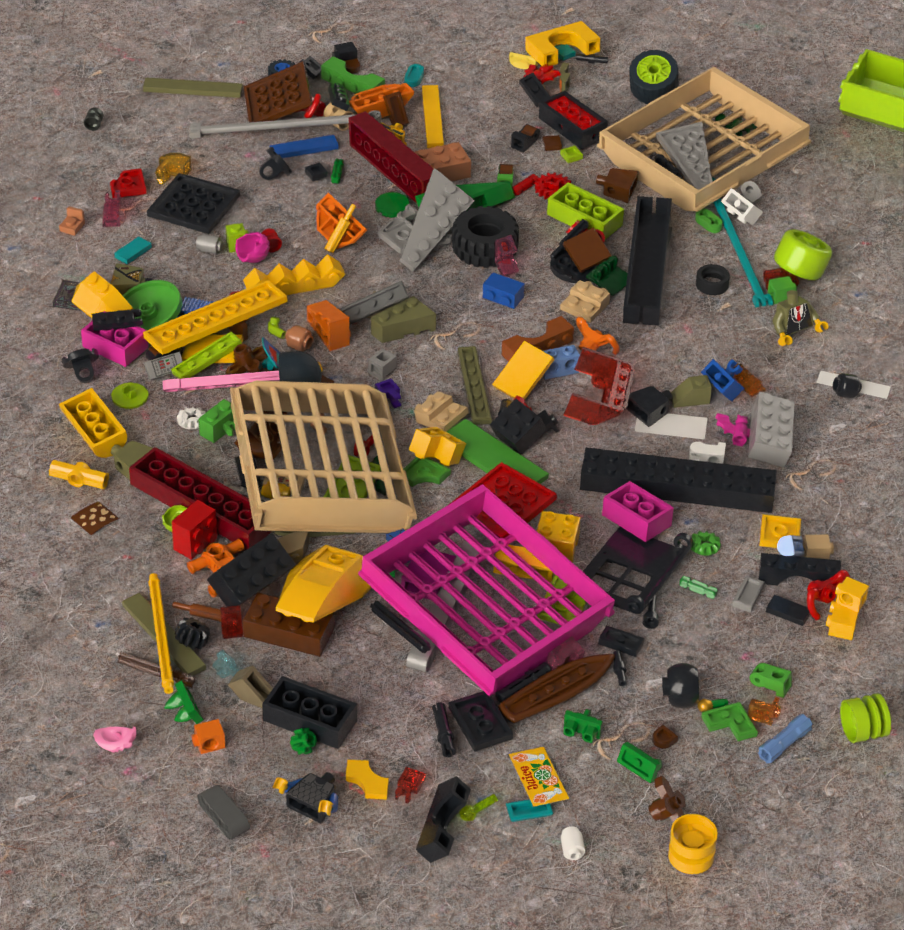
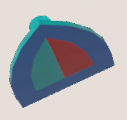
M263 337L262 345L268 356L262 362L263 368L273 370L275 366L279 369L280 352Z

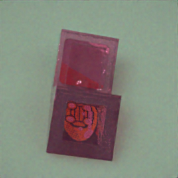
M512 235L495 240V262L502 276H508L519 271L513 256L518 250Z

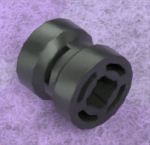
M90 108L84 119V126L91 131L98 130L104 117L103 112L99 108Z

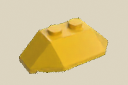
M95 271L90 273L76 286L72 298V303L90 318H92L93 313L133 309L121 293Z

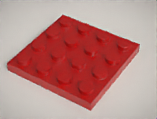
M501 462L452 502L483 484L526 523H529L557 500V493ZM483 510L476 517L497 537L504 539L510 535Z

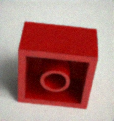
M196 500L172 520L173 550L192 560L198 554H201L208 545L215 542L217 539L216 509Z

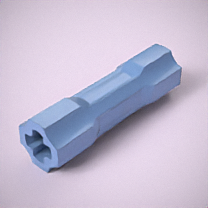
M804 714L794 718L785 729L759 747L758 754L760 758L766 763H772L798 738H802L812 730L813 724L810 718Z

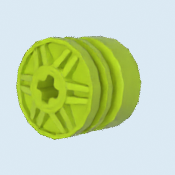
M874 693L871 696L865 695L862 699L855 697L841 702V724L847 739L851 743L867 741L869 737L872 739L887 737L890 734V712L881 694Z

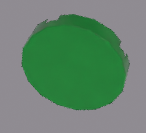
M388 192L376 198L375 208L378 213H382V216L395 218L400 211L403 212L405 210V206L410 202L401 193Z

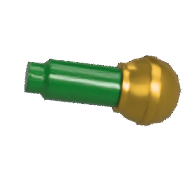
M703 698L698 703V709L700 712H705L713 708L728 705V700L723 698L716 700Z

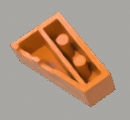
M327 300L307 305V321L329 351L350 345L351 331L349 329V317Z

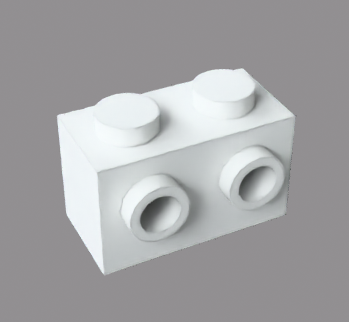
M732 188L721 201L727 206L726 210L732 215H739L737 219L744 224L748 222L754 225L763 213L762 210Z

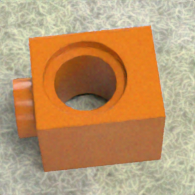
M219 719L194 725V734L191 735L194 747L198 746L201 754L225 748V733Z

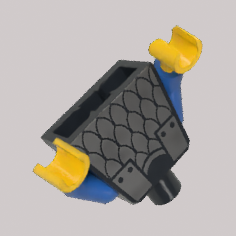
M326 772L321 778L310 773L304 778L288 782L281 777L275 779L272 788L279 789L281 794L286 793V806L320 824L324 821L326 815L330 816L331 813H335L338 810V796L335 793V785L333 784L335 778L331 773Z

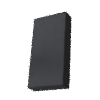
M777 595L772 597L766 607L767 613L801 626L805 624L810 615L808 607Z

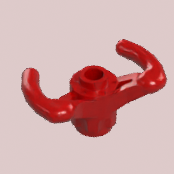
M317 93L315 98L311 96L312 105L298 110L305 111V118H312L313 115L322 117L326 105L320 101L321 95Z
M846 570L838 571V573L825 581L816 580L809 583L807 588V607L810 615L815 620L820 619V614L815 608V600L827 604L831 603L836 597L835 591L838 584L842 583L846 577H850Z

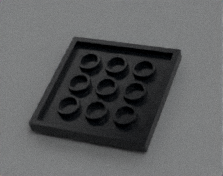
M178 173L149 207L147 216L210 234L239 198L240 190Z

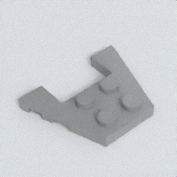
M410 204L405 206V210L403 212L400 211L397 214V218L393 221L390 220L379 231V238L399 254H402L413 226L409 221L415 219L418 210ZM446 234L436 246L451 243L452 237Z

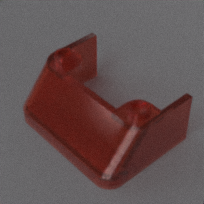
M583 347L574 370L591 375V383L596 388L603 389L601 402L572 392L563 416L589 425H597L624 414L628 404L635 368L628 361Z

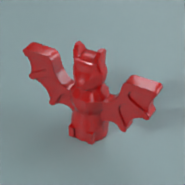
M530 64L529 68L524 70L526 75L523 77L534 73L537 79L544 84L548 80L553 81L555 77L561 76V73L558 70H553V65L548 66V64H545L538 70L536 65Z

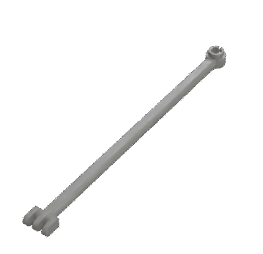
M379 111L369 112L379 123L381 122L382 118ZM354 115L210 126L192 123L190 124L189 137L194 139L201 138V134L349 123V117Z

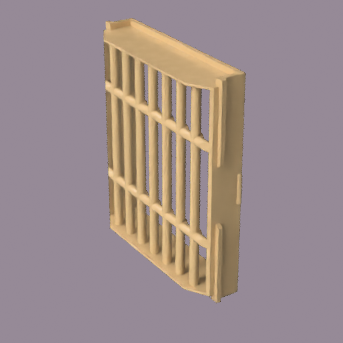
M712 67L600 131L597 147L601 150L603 149L611 161L619 168L638 171L637 180L663 197L672 198V202L683 210L698 212L726 195L731 188H738L810 144V125L719 69ZM709 90L713 94V97L696 107L687 105V103ZM717 101L722 104V106L708 114L700 113V111ZM680 107L686 111L646 136L637 133ZM728 109L734 112L720 121L711 120ZM692 116L698 119L693 123L702 121L703 124L705 123L710 126L703 130L704 138L715 131L721 133L720 136L706 143L707 150L728 138L734 141L709 156V164L739 146L745 148L744 151L710 170L712 177L752 153L756 155L700 190L656 163L655 159L651 160L648 158L654 152L662 154L666 160L677 168L666 151L662 149L659 142L652 143L650 140L656 138L657 132L669 130ZM740 116L746 119L731 129L723 127ZM751 124L758 127L744 136L735 135ZM764 131L770 134L755 144L747 142ZM630 136L637 140L630 145L623 141ZM775 139L780 140L764 151L759 150ZM642 145L648 147V149H646L643 152H639L636 150L638 147Z
M256 380L237 388L230 387L231 409L240 450L239 458L242 473L245 476L255 530L391 533L403 528L405 531L411 527L412 520L417 519L406 471L403 470L395 440L396 432L386 393H382L367 384ZM243 410H253L256 414L244 415ZM263 411H274L275 414H264ZM282 411L293 412L294 415H283ZM301 412H312V416L301 415ZM320 413H330L331 416H320ZM338 413L349 414L350 417H339ZM357 414H367L368 418L357 417ZM245 421L258 423L267 468L255 469ZM266 422L277 424L286 469H275ZM285 423H294L296 425L305 470L294 469ZM303 423H312L315 426L324 470H313ZM322 424H331L334 427L344 471L332 470ZM341 424L350 425L353 429L362 471L351 470ZM360 425L371 427L381 472L370 471ZM256 476H266L269 478L273 499L261 503ZM277 477H286L289 480L292 497L280 495ZM296 477H305L308 480L311 497H300ZM315 478L327 480L331 498L319 497ZM334 478L346 480L350 498H339ZM354 479L365 481L369 498H358ZM373 479L384 481L388 499H377Z

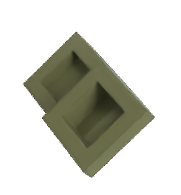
M563 62L560 68V92L564 90L567 92L570 87L569 63Z

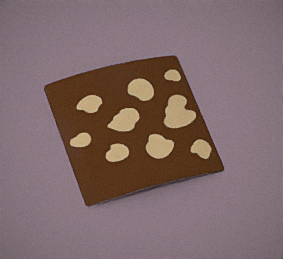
M100 502L83 508L71 517L73 521L90 535H93L104 526L119 520L115 514Z

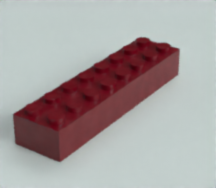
M366 111L349 117L350 146L417 203L415 196L425 193L433 171L430 164L426 163L411 148L406 146Z
M156 447L129 467L130 485L170 507L182 505L188 508L196 500H199L216 509L217 533L232 542L240 539L246 550L272 532L255 530L249 498Z

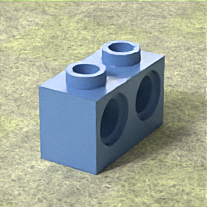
M575 345L543 351L554 358L553 363L543 375L545 380L579 373L580 354Z

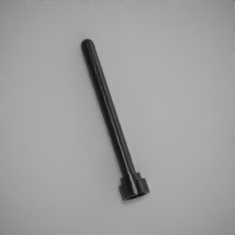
M657 594L648 604V611L643 615L642 623L648 629H654L659 625V615L656 613Z

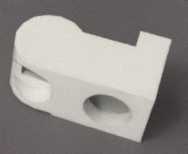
M693 442L690 445L689 460L723 464L726 443L718 442V445H709L703 442Z

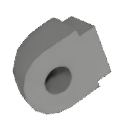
M747 181L741 187L743 197L755 205L762 199V191L756 183Z

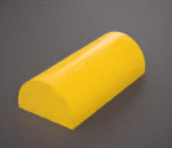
M93 388L59 404L61 411L96 456L101 458L113 456L111 449L115 444L121 447L126 444V430Z

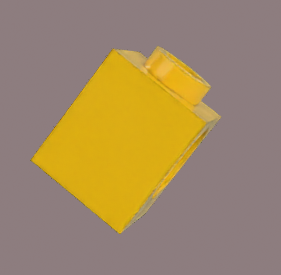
M846 577L844 582L839 583L836 588V603L859 612L867 600L869 586Z

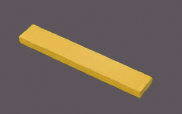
M422 85L427 148L443 146L438 85Z

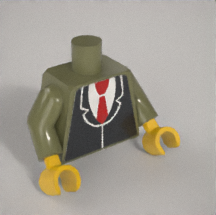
M796 290L788 291L787 300L777 304L776 313L772 320L777 335H780L778 339L780 346L792 344L793 340L789 335L813 326V322L816 324V332H823L821 325L825 330L829 328L827 322L819 320L820 316L810 302L798 296Z

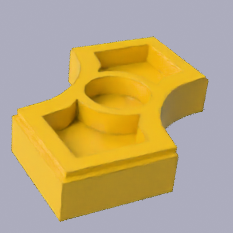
M347 759L346 781L360 786L365 793L366 799L387 800L389 778L375 774L367 760Z

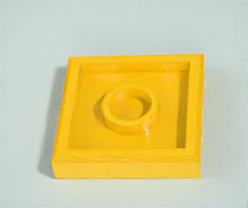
M762 514L759 546L777 548V543L783 536H800L801 519Z

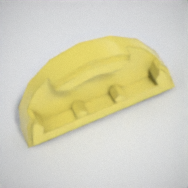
M513 52L509 54V61L514 67L528 69L530 64L539 65L532 56Z

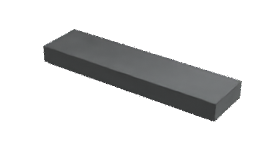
M399 281L339 310L349 317V325L408 299L409 295L404 283Z

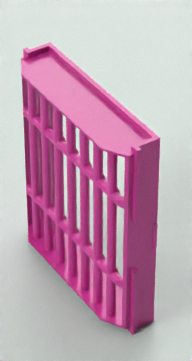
M483 484L363 556L362 569L358 572V575L403 617H406L489 697L525 675L527 670H533L543 662L548 661L590 633L606 616L609 618L615 613L613 610L615 600ZM483 510L510 535L504 539L497 537L476 517ZM471 523L494 545L484 547L464 527ZM457 532L480 554L475 557L469 556L449 536ZM517 540L566 583L567 586L562 589H556L508 545ZM442 541L465 563L455 566L434 546ZM427 550L450 572L446 575H440L419 555ZM500 550L503 551L548 591L551 596L547 599L541 598L493 554ZM487 559L537 605L533 608H527L481 567L479 563ZM413 560L435 582L430 585L425 584L404 564ZM472 568L519 610L522 615L517 618L512 617L467 577L464 572ZM398 569L420 591L410 594L389 573ZM457 577L508 624L503 627H497L449 582ZM443 587L493 634L488 637L480 635L434 591ZM574 590L592 607L582 612L565 596ZM427 596L470 635L477 644L472 647L467 646L419 601ZM559 601L576 617L568 622L551 605ZM544 610L561 627L553 631L536 615ZM530 620L546 637L538 641L522 624ZM515 630L532 646L524 651L506 634ZM500 639L517 656L509 661L491 644ZM485 649L502 666L493 670L476 654Z

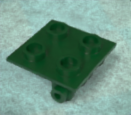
M610 256L608 260L602 262L587 274L586 278L600 288L607 289L610 295L614 296L626 286L628 273L617 266V256Z

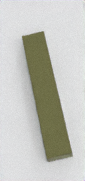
M145 78L143 92L241 98L243 89L242 83Z
M476 346L458 347L457 353L472 423L475 425L490 424L492 419Z
M140 593L123 600L122 606L157 643L153 610L149 602ZM165 621L171 660L184 674L187 673L189 676L191 674V677L206 670V664L190 647L180 644L175 639V631Z

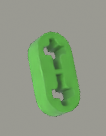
M703 208L696 212L695 221L707 231L719 233L722 230V220L710 210Z

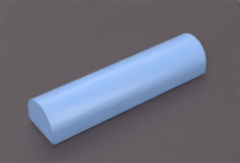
M788 535L779 539L777 549L782 555H805L801 536Z

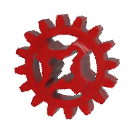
M556 172L553 174L547 173L546 176L542 174L541 178L537 177V181H535V193H539V197L544 196V200H546L566 183H571V180H568L567 176L562 177L563 174L556 175Z

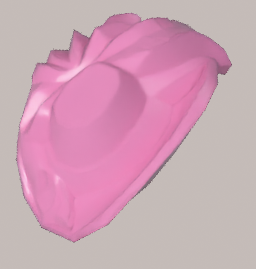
M106 727L96 729L93 736L99 746L112 753H118L119 750L123 752V749L132 747L137 729L136 727Z

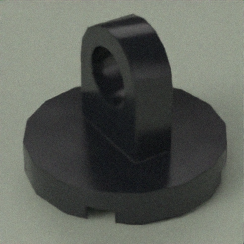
M270 147L266 150L270 158L260 166V176L266 180H271L281 171L289 176L292 170L282 157L274 152L275 149ZM269 166L272 168V173L266 176L263 170Z
M86 348L69 353L67 355L68 358H62L63 367L73 368L78 381L89 383L93 380L94 370L92 362L99 358L98 351L95 348H92V351ZM83 369L90 371V375L86 378L80 376V372Z

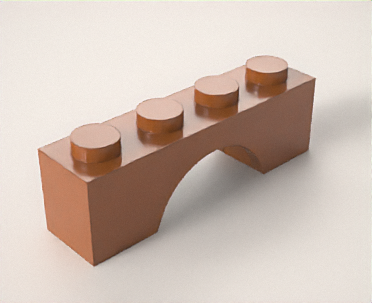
M559 316L547 322L546 333L542 336L525 338L515 335L502 341L501 355L509 362L524 341L542 351L559 348L573 342L574 327L562 316Z

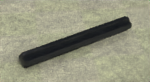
M379 601L371 603V611L422 653L430 651V643Z

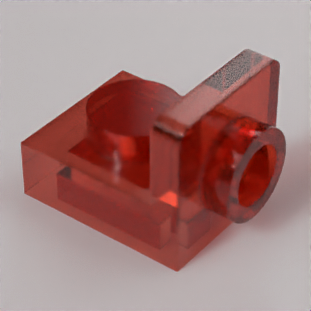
M241 606L220 607L223 639L243 637Z

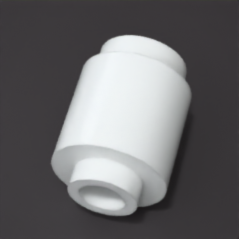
M577 827L565 828L560 837L564 857L570 860H578L585 854L582 833Z

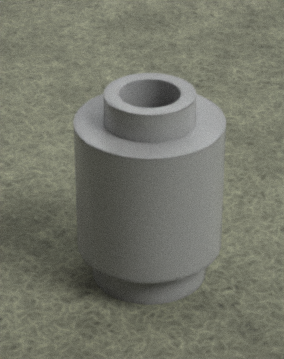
M199 235L196 241V248L202 252L218 254L223 249V241L217 236Z

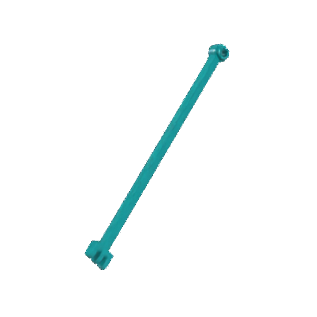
M721 198L713 203L755 294L752 297L754 306L759 307L760 302L762 307L766 306V301L769 306H772V297L770 294H764L726 208L721 202Z

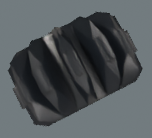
M184 617L175 628V639L180 644H184L193 650L205 647L210 638V628L205 623H201L192 617L190 619Z

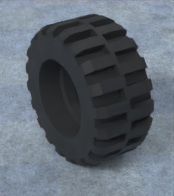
M478 206L475 209H468L467 212L463 211L453 223V251L461 261L464 260L468 265L473 264L474 267L483 266L484 268H489V266L498 267V262L506 259L511 260L518 251L519 225L512 215L510 216L507 211H502L500 208L495 209L492 206ZM509 238V255L497 259L496 242Z

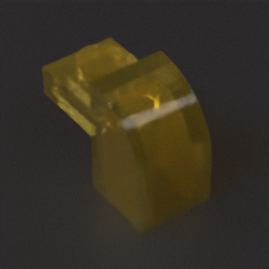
M168 153L159 158V166L156 169L157 183L164 185L171 176L176 177L178 173L188 175L192 170L191 156L181 153Z

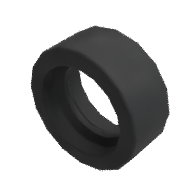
M704 265L697 271L696 287L707 295H721L729 288L730 273L720 265ZM705 278H717L721 281L710 282L705 280Z

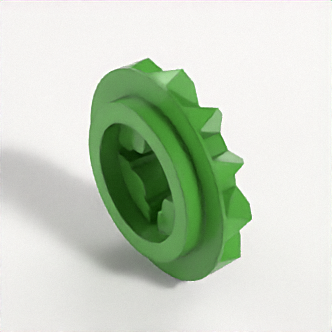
M698 531L697 534H692L694 545L691 550L693 552L708 556L719 551L721 546L720 538L716 537L715 533L709 534L708 531L705 533Z

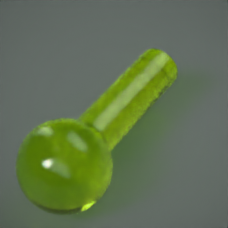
M492 794L473 806H464L459 811L460 818L464 821L474 820L478 812L498 801L496 795Z

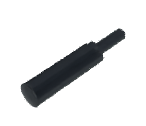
M582 219L560 241L559 246L550 254V257L554 259L563 249L566 250L563 242L583 233L589 227V223Z

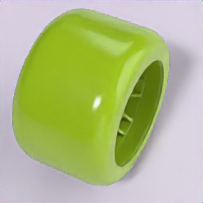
M790 229L782 236L775 251L774 260L781 268L795 276L807 280H818L824 274L832 257V249L827 243L814 235Z

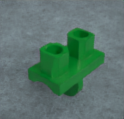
M586 709L584 714L566 710L563 734L572 737L577 732L582 734V739L585 742L592 743L595 738L600 739L603 721L592 717L590 709Z

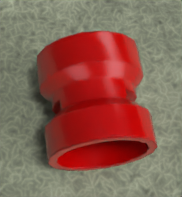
M268 228L261 233L269 240V252H276L282 247V241L274 229Z

